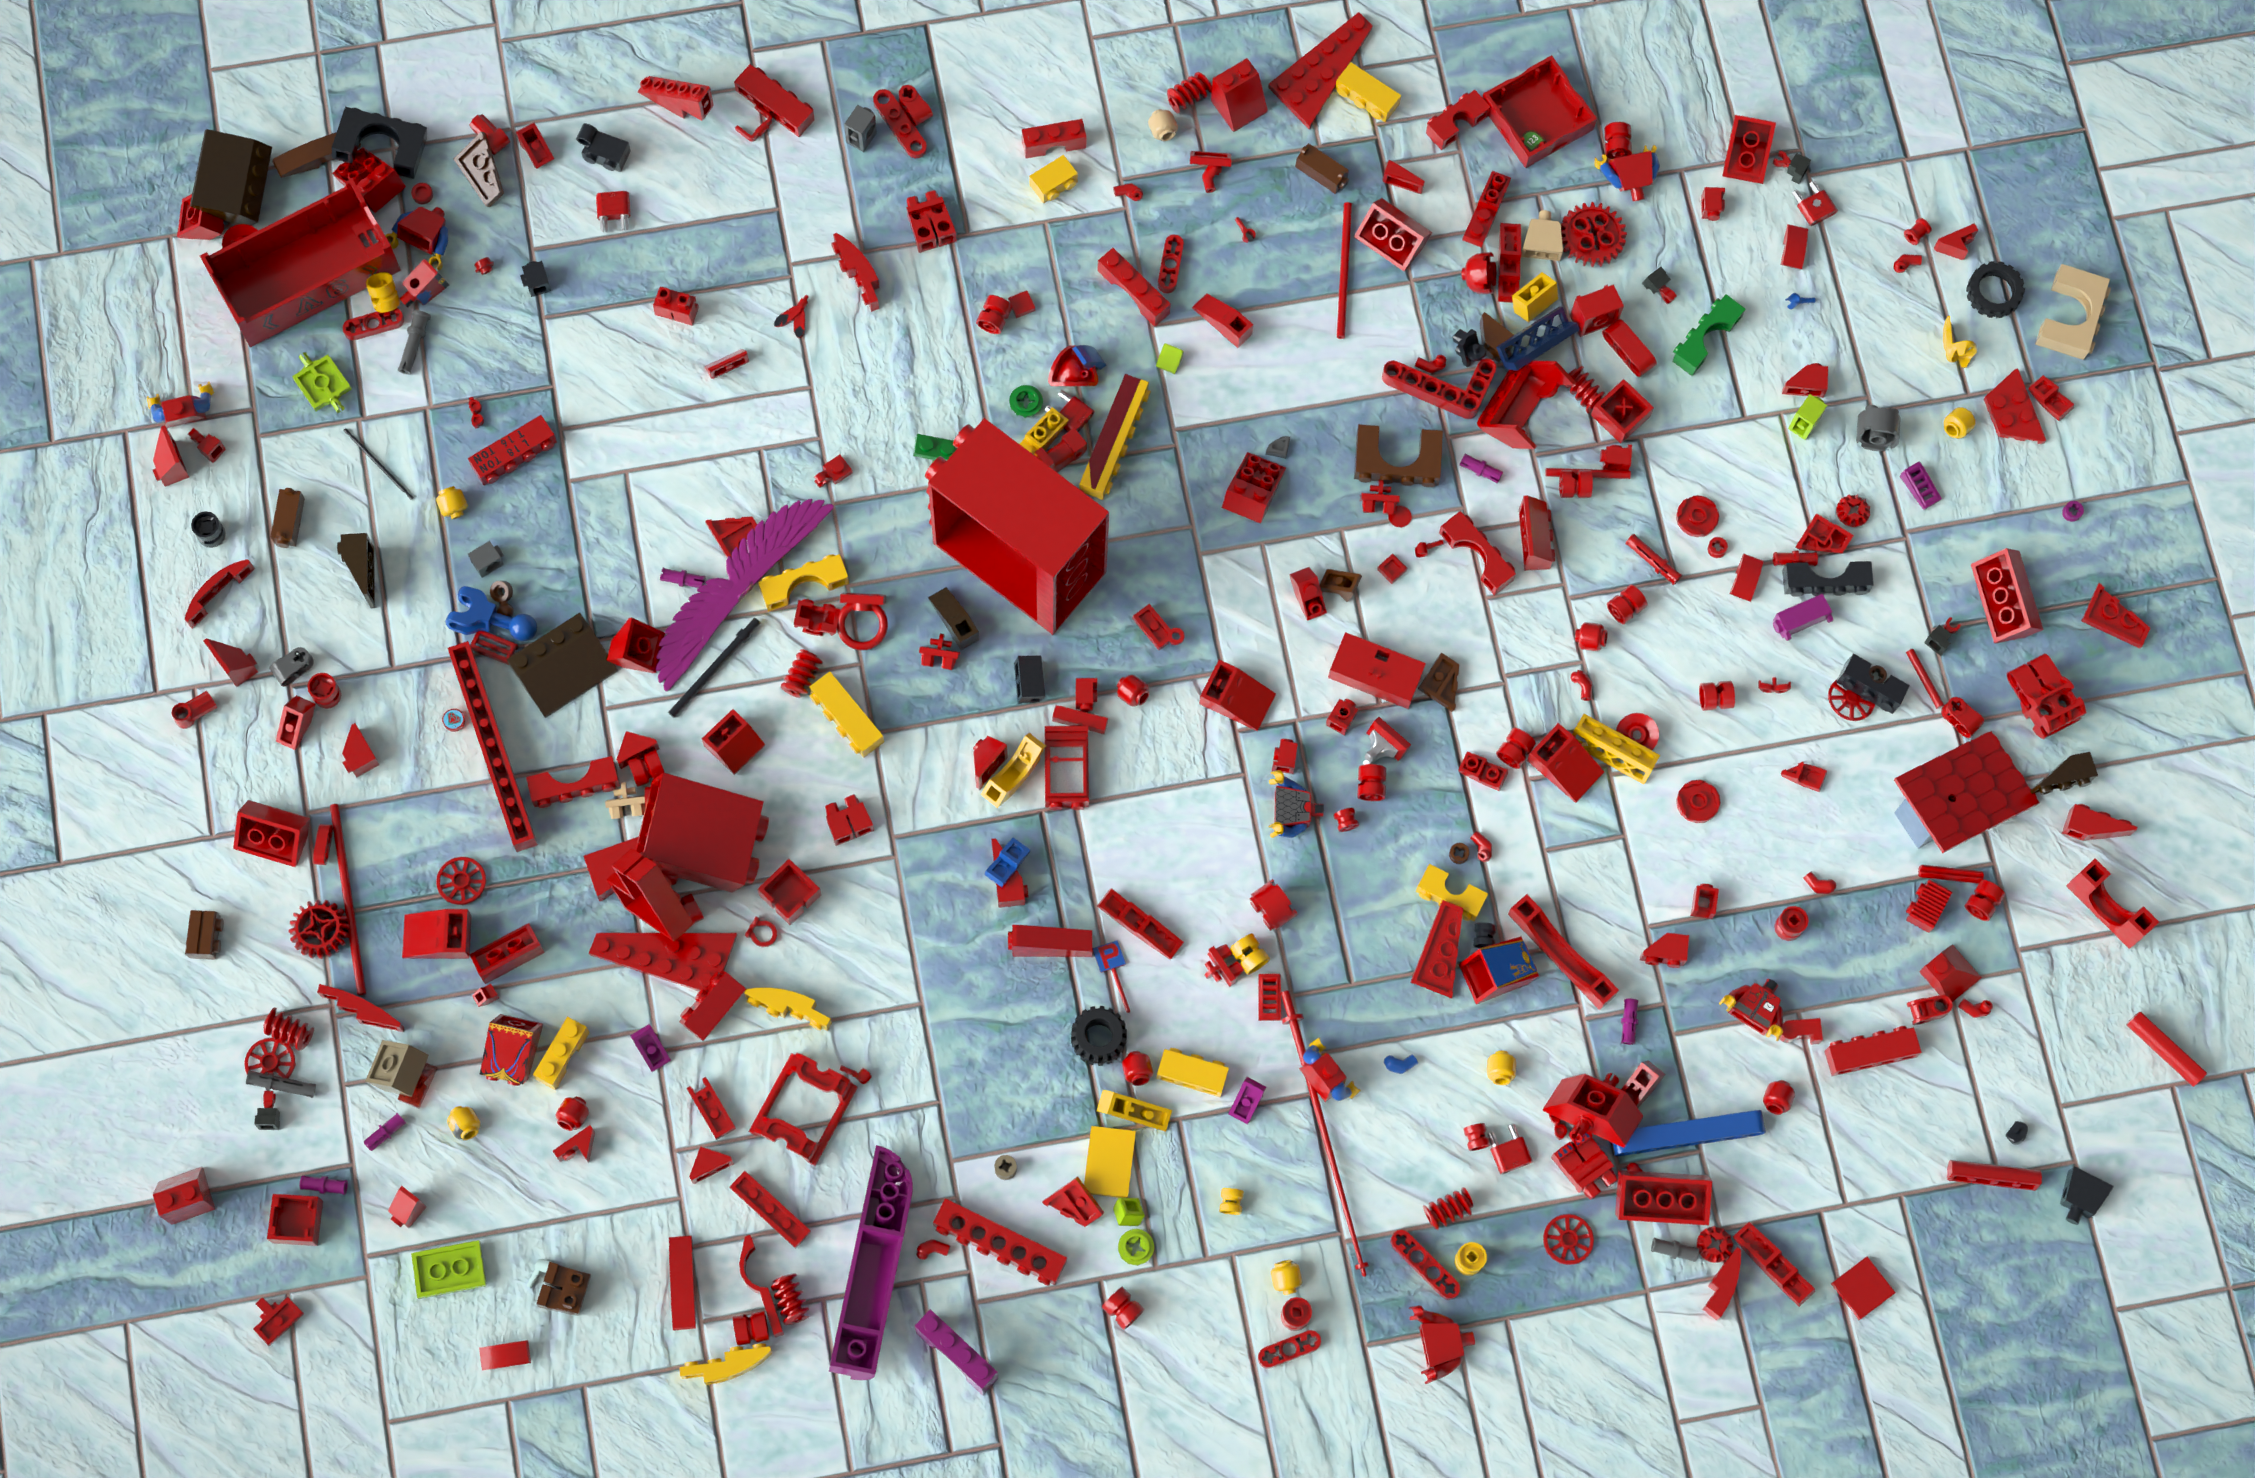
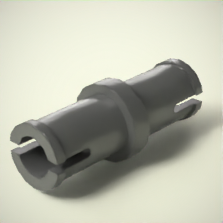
M1654 1237L1651 1245V1252L1669 1255L1672 1259L1678 1257L1696 1262L1699 1254L1697 1247L1682 1245L1679 1241L1675 1240L1669 1242Z

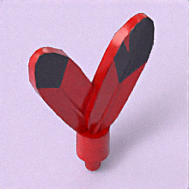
M805 295L796 306L780 314L774 321V326L783 327L794 320V333L797 338H801L805 332L804 309L808 304L809 296Z

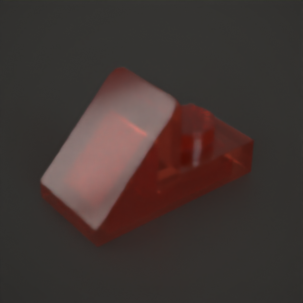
M425 1063L412 1097L399 1094L398 1101L420 1109L438 1067Z

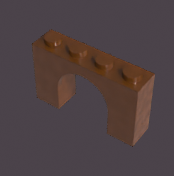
M1358 424L1354 479L1364 483L1383 480V484L1396 482L1405 486L1422 484L1424 487L1438 486L1441 477L1443 431L1422 429L1417 460L1408 466L1396 467L1385 462L1379 453V426Z

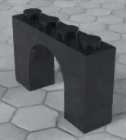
M345 107L332 145V159L353 164L360 142L370 135L383 134L394 139L399 146L393 163L397 174L414 179L426 144L427 127L419 123L405 122L399 118L385 117L379 113L365 112L359 108Z

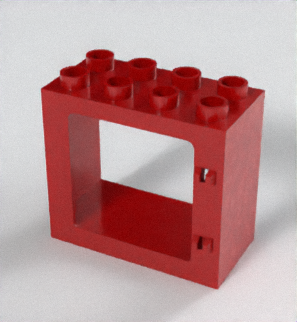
M984 418L976 428L967 424L954 439L953 446L957 450L948 460L939 456L929 466L925 474V478L929 480L926 493L929 495L930 501L928 509L931 512L929 524L932 526L933 544L1054 635L1107 572L1109 511Z

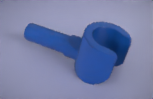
M1793 293L1785 301L1791 302L1787 308L1794 309L1798 304L1815 303L1816 299L1803 298L1797 293Z

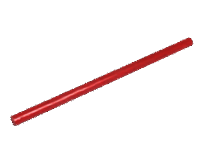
M339 804L330 805L345 914L348 917L347 924L350 925L348 934L357 995L361 996L366 994Z

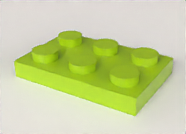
M479 1240L411 1253L418 1299L487 1286Z

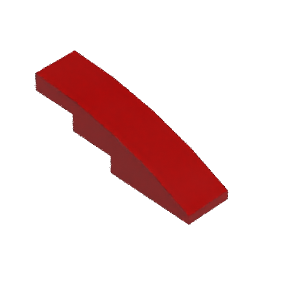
M1500 223L1498 302L1513 303L1512 295L1520 290L1521 224Z
M1112 888L1108 890L1097 905L1098 908L1121 926L1170 960L1184 943L1153 916L1147 915L1134 903L1128 902Z
M319 984L317 993L322 998L336 1000L337 1007L341 1011L356 1013V1019L359 1023L400 1032L404 1031V1027L399 1021L367 1000L346 991Z
M1750 1222L1733 1236V1239L1761 1270L1799 1307L1815 1293V1288L1782 1255V1251Z
M692 1235L669 1237L673 1331L696 1329Z

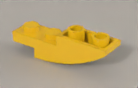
M1052 407L1025 434V438L1020 445L1033 455L1041 447L1046 451L1068 423V419Z
M750 988L744 992L750 1005L757 1008L760 1005L766 1008V1012L775 1018H778V1016L785 1018L788 1011H790L792 1017L798 1020H802V1018L810 1022L809 1025L819 1031L822 1028L828 1031L832 1024L831 1018L815 1011L816 1001L805 995L777 988Z
M765 1343L752 1345L753 1349L743 1350V1346L731 1347L729 1352H724V1362H721L720 1358L707 1360L708 1364L700 1365L698 1361L686 1362L684 1367H679L680 1377L682 1379L704 1377L705 1385L728 1381L760 1365L772 1355V1349L770 1346L766 1347Z

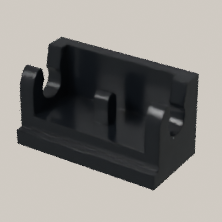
M1041 655L1018 656L1014 662L1018 704L1040 702V699L1045 698Z

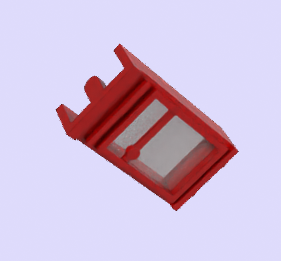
M1045 726V808L1062 810L1063 807H1071L1072 810H1083L1084 807H1089L1088 726Z

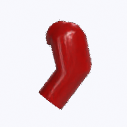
M1133 183L1113 187L1115 197L1126 195L1134 201H1140L1143 198V191Z
M1577 670V672H1572L1571 681L1579 683L1581 686V700H1592V681L1584 671Z
M1476 831L1470 839L1478 845V859L1482 862H1488L1492 857V843L1479 831Z
M1812 871L1803 877L1817 894H1830L1837 886L1836 882L1832 879L1818 880Z
M931 1239L917 1247L916 1256L921 1260L927 1259L928 1255L933 1252L947 1256L950 1245Z

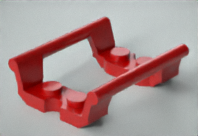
M791 1053L748 1132L755 1136L760 1135L774 1143L779 1139L785 1140L788 1150L803 1157L809 1164L816 1166L858 1087L844 1075L830 1068L824 1072L819 1071L816 1061L799 1053ZM793 1072L797 1073L803 1082L826 1093L835 1092L838 1096L840 1103L819 1142H813L807 1138L801 1129L781 1119L767 1118L787 1078Z

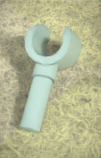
M539 1259L536 1262L534 1274L526 1285L527 1287L532 1288L540 1272L546 1273L551 1261Z

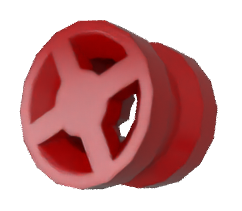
M1346 808L1333 815L1334 819L1338 821L1339 825L1337 828L1339 832L1350 831L1359 826L1358 820L1354 817V808Z

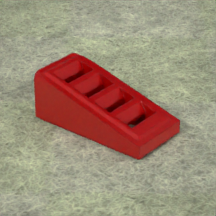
M1391 160L1388 161L1383 176L1384 183L1422 194L1424 180Z
M1281 974L1258 975V1021H1281ZM1263 982H1275V985H1263ZM1263 991H1276V995H1263ZM1263 1000H1276V1004H1263ZM1263 1009H1276V1013H1263Z

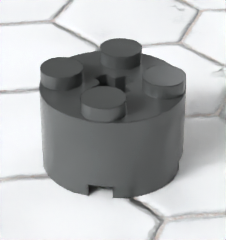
M1876 405L1866 406L1865 410L1857 418V443L1860 442L1861 447L1871 451H1885V447L1891 446V449L1895 448L1899 444L1901 419L1899 411L1895 408H1878Z

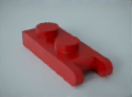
M704 1077L702 1081L706 1086L705 1088L694 1093L691 1086L686 1089L715 1139L718 1140L736 1128L708 1079Z

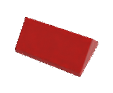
M528 923L470 954V957L481 979L487 984L545 952Z

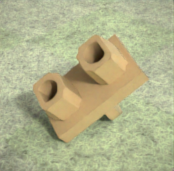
M621 782V789L613 790L614 796L622 795L623 798L605 801L606 808H609L612 819L624 817L623 806L631 805L632 816L644 815L645 795L628 797L629 794H636V788H627L626 782Z

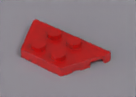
M2018 368L2014 369L1984 398L1998 437L2014 438L2020 441L2032 440L2038 441L2037 444H2044L2046 438Z
M752 516L739 519L725 518V520L709 519L705 521L726 558L728 556L732 557L735 547L739 551L741 540L743 538L747 540L748 533L752 529L755 531L757 526Z

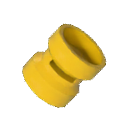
M1233 1188L1221 1189L1223 1201L1220 1204L1219 1212L1230 1215L1242 1214L1240 1203L1243 1199L1244 1191Z

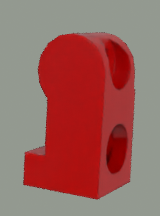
M1820 1018L1788 1020L1782 1024L1783 1033L1780 1040L1784 1043L1793 1042L1795 1039H1810V1045L1820 1044L1823 1040Z

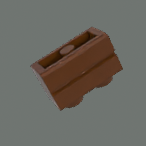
M190 911L185 954L189 958L215 960L216 953H220L221 940H218L219 932L223 931L224 921L218 912Z

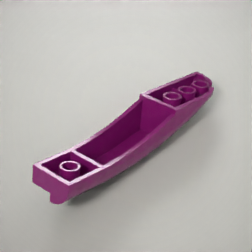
M876 1145L828 1371L851 1376L850 1379L870 1380L875 1377L913 1192L910 1171L902 1163L901 1158L891 1150Z

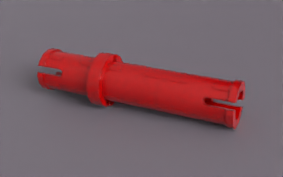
M1635 534L1628 538L1625 544L1655 568L1657 574L1663 575L1672 585H1675L1680 580L1682 574L1669 565V561L1666 558L1662 559Z

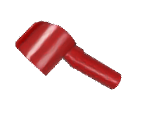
M1239 217L1235 218L1243 233L1242 240L1248 243L1249 240L1246 234H1250L1255 239V231L1247 229Z
M1443 540L1427 544L1426 542H1420L1415 547L1416 557L1427 556V549L1443 545Z
M843 1065L840 1067V1071L852 1075L861 1084H866L872 1077L864 1068L857 1073L855 1070Z

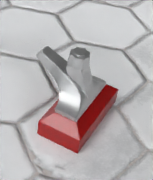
M1378 717L1366 732L1371 741V748L1365 754L1366 759L1363 764H1373L1384 756L1394 757L1399 761L1404 757L1411 744L1382 718Z

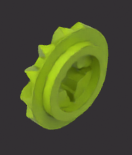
M1132 1229L1125 1232L1119 1239L1118 1252L1121 1259L1125 1262L1139 1266L1147 1263L1153 1255L1154 1243L1147 1232L1140 1229ZM1138 1239H1141L1140 1248L1145 1252L1137 1251L1136 1254L1134 1253L1131 1256L1132 1248L1128 1244H1135L1138 1242Z

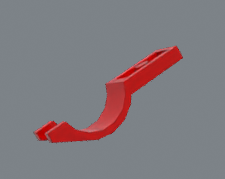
M748 1235L744 1238L739 1261L740 1274L747 1287L761 1295L773 1334L776 1338L784 1335L770 1291L768 1287H759L753 1284L746 1275V1262L749 1256L756 1250L751 1235Z

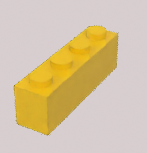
M830 671L809 686L811 693L809 697L816 706L821 705L824 709L822 711L829 722L832 720L835 722L837 732L842 738L847 737L851 742L849 746L856 754L860 753L864 758L884 743V737Z

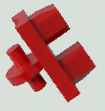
M1379 480L1378 486L1370 485V491L1377 492V494L1361 493L1360 501H1362L1363 513H1375V502L1383 503V514L1394 515L1400 496L1384 495L1383 492L1391 493V486H1383V480Z
M940 633L939 639H930V645H937V648L921 646L919 649V653H922L921 665L933 667L935 656H942L941 668L949 670L954 669L960 652L943 649V647L951 648L952 641L944 640L945 634Z
M1227 944L1218 948L1213 946L1208 949L1209 953L1207 955L1215 966L1210 961L1205 963L1209 970L1204 974L1206 979L1213 977L1216 982L1222 980L1219 975L1220 972L1229 987L1235 984L1236 978L1244 970L1238 961L1230 966H1227L1224 960L1232 956V952Z

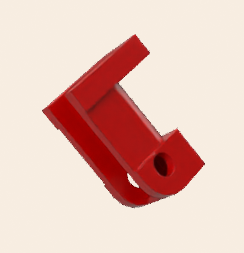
M1073 428L1062 436V441L1047 452L1041 447L1035 451V456L1054 471L1059 472L1086 452L1087 442Z

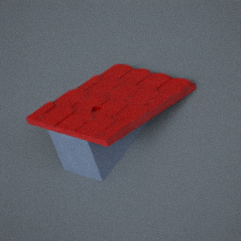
M1992 731L1919 765L1894 779L1906 798L1894 812L1918 849L1934 840L1942 854L2040 803L2036 794H2031L2032 789H2030L2023 775L2017 770L2011 757L2005 752L2000 741Z

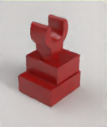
M195 428L188 433L191 437L190 439L199 444L197 448L200 453L212 463L226 450L222 442L215 436L213 437L208 434L204 437Z

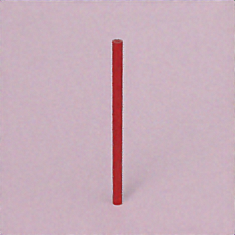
M1345 202L1343 209L1337 320L1338 339L1345 338L1352 215V203Z

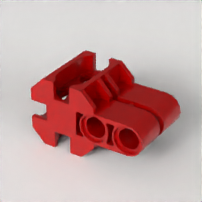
M2042 654L2027 662V664L2007 672V679L2021 701L2022 713L2026 719L2031 718L2035 724L2032 729L2041 739H2045L2080 721L2081 717L2086 714L2082 698H2076L2072 692L2074 689L2072 682L2064 676L2062 677L2047 654ZM2058 701H2064L2066 707L2061 706ZM2040 709L2045 710L2048 715H2042Z

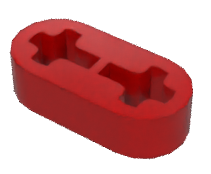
M320 824L318 827L313 853V863L316 865H327L333 835L332 825Z

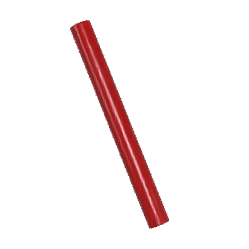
M1545 469V476L1560 477L1561 470H1573L1575 474L1579 470H1591L1593 478L1630 479L1631 471Z

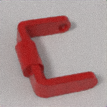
M756 105L755 109L766 117L767 120L752 135L748 134L738 125L735 127L737 132L751 142L755 141L759 136L761 137L773 122L772 116L759 105Z

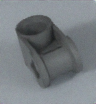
M297 647L272 663L269 669L280 685L284 687L310 670L314 660L305 648ZM300 657L304 658L303 662H300Z

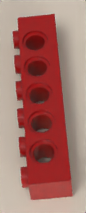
M946 1198L933 1221L936 1232L944 1236L951 1234L957 1237L956 1241L964 1246L971 1244L977 1247V1252L988 1256L990 1253L997 1257L996 1260L1006 1266L1012 1264L1018 1267V1272L1029 1276L1031 1273L1038 1277L1037 1281L1047 1286L1050 1283L1056 1285L1067 1263V1257ZM962 1219L965 1225L962 1229H955L952 1226L953 1221ZM974 1230H984L985 1236L982 1239L974 1238L972 1235ZM996 1239H1003L1006 1245L1002 1249H996L993 1246V1242ZM1018 1248L1026 1252L1025 1257L1022 1259H1017L1013 1256V1252ZM1038 1258L1044 1259L1047 1263L1042 1269H1037L1033 1265L1034 1261Z

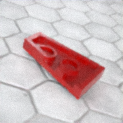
M2098 583L2081 622L2140 649L2145 642L2150 627L2132 611H2128L2119 603L2120 600L2115 596L2112 597L2104 590L2105 587Z

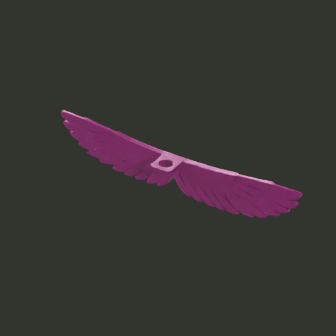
M808 499L800 504L801 502L798 500L789 508L787 504L784 505L777 514L773 511L765 523L761 520L755 527V531L752 529L748 533L747 540L745 538L741 540L739 551L735 547L732 557L728 556L726 560L728 579H709L705 582L707 585L697 589V592L700 593L689 597L688 600L690 602L683 604L680 608L682 611L675 614L672 619L675 622L665 630L667 635L659 643V646L662 648L656 657L660 659L656 671H660L658 682L662 683L665 680L663 686L666 692L686 673L733 608L779 560L817 528L818 524L833 510L834 506L832 504L823 506L825 501L820 499L813 503L812 499Z

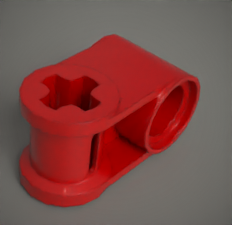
M904 85L900 88L898 103L915 127L933 117L931 108L922 99L916 88L911 85Z
M1952 697L1941 709L1943 718L1966 738H1971L1985 722L1984 718L1960 697Z
M1946 995L1921 998L1906 1003L1913 1016V1025H1920L1944 1018L1953 1007L1952 1000ZM1936 1003H1943L1946 1010L1939 1011L1936 1008Z

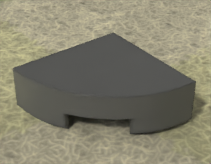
M1283 436L1270 443L1265 455L1286 459L1290 437Z

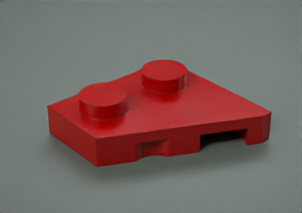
M1078 1176L1042 1201L1045 1206H1052L1061 1211L1060 1214L1074 1219L1076 1223L1084 1227L1104 1214L1102 1208Z

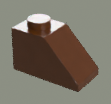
M1484 312L1480 320L1482 345L1486 349V356L1499 363L1501 358L1496 347L1514 336V334ZM1510 345V346H1508L1507 348H1505L1506 354H1507L1514 346H1511V345Z

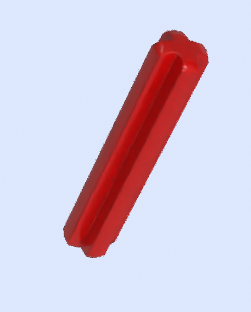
M1920 865L1918 868V876L1922 878L1977 884L1984 880V872L1977 870Z

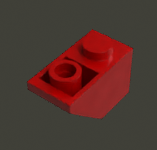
M1307 567L1289 574L1294 593L1306 620L1308 621L1326 614L1327 611L1318 577L1311 568Z
M1666 933L1642 952L1640 961H1645L1648 965L1663 963L1667 964L1670 968L1684 966L1687 962L1689 935Z

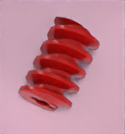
M1196 72L1194 76L1183 80L1181 85L1176 84L1174 89L1169 88L1167 90V97L1172 109L1176 113H1180L1179 106L1186 110V102L1192 106L1194 104L1193 98L1197 102L1200 101L1199 94L1203 98L1207 97L1206 90L1211 94L1212 85L1205 75L1201 72Z
M1581 366L1568 373L1576 381L1575 385L1564 386L1571 388L1570 393L1572 395L1576 394L1575 399L1581 401L1580 405L1586 407L1587 413H1591L1605 392L1597 393L1600 386H1591L1595 380L1590 379L1587 381L1589 373L1581 374L1584 369Z
M801 649L796 654L797 660L792 662L793 667L788 670L790 675H786L784 678L785 682L781 684L782 690L796 698H801L800 694L808 693L804 689V686L809 687L812 685L808 678H816L811 672H819V668L815 664H823V661L815 654Z
M272 1008L263 1024L264 1034L267 1036L272 1034L273 1039H280L282 1043L287 1042L288 1046H295L298 1051L303 1050L313 1036L314 1027L308 1031V1023H304L300 1027V1019H296L292 1023V1015L284 1019V1011H281L277 1016V1008Z
M1464 1187L1461 1189V1194L1458 1191L1453 1192V1197L1447 1194L1445 1201L1442 1198H1438L1437 1205L1431 1201L1429 1209L1423 1205L1428 1221L1436 1230H1439V1222L1446 1227L1448 1218L1455 1223V1215H1458L1461 1220L1464 1219V1211L1471 1216V1208L1474 1207L1472 1199Z
M796 1273L774 1280V1284L771 1286L772 1291H778L774 1295L776 1300H780L777 1303L778 1308H784L780 1312L782 1317H787L783 1321L784 1325H793L810 1317L804 1315L809 1311V1308L801 1307L806 1302V1299H798L803 1291H795V1288L800 1283L792 1282V1279L797 1276Z

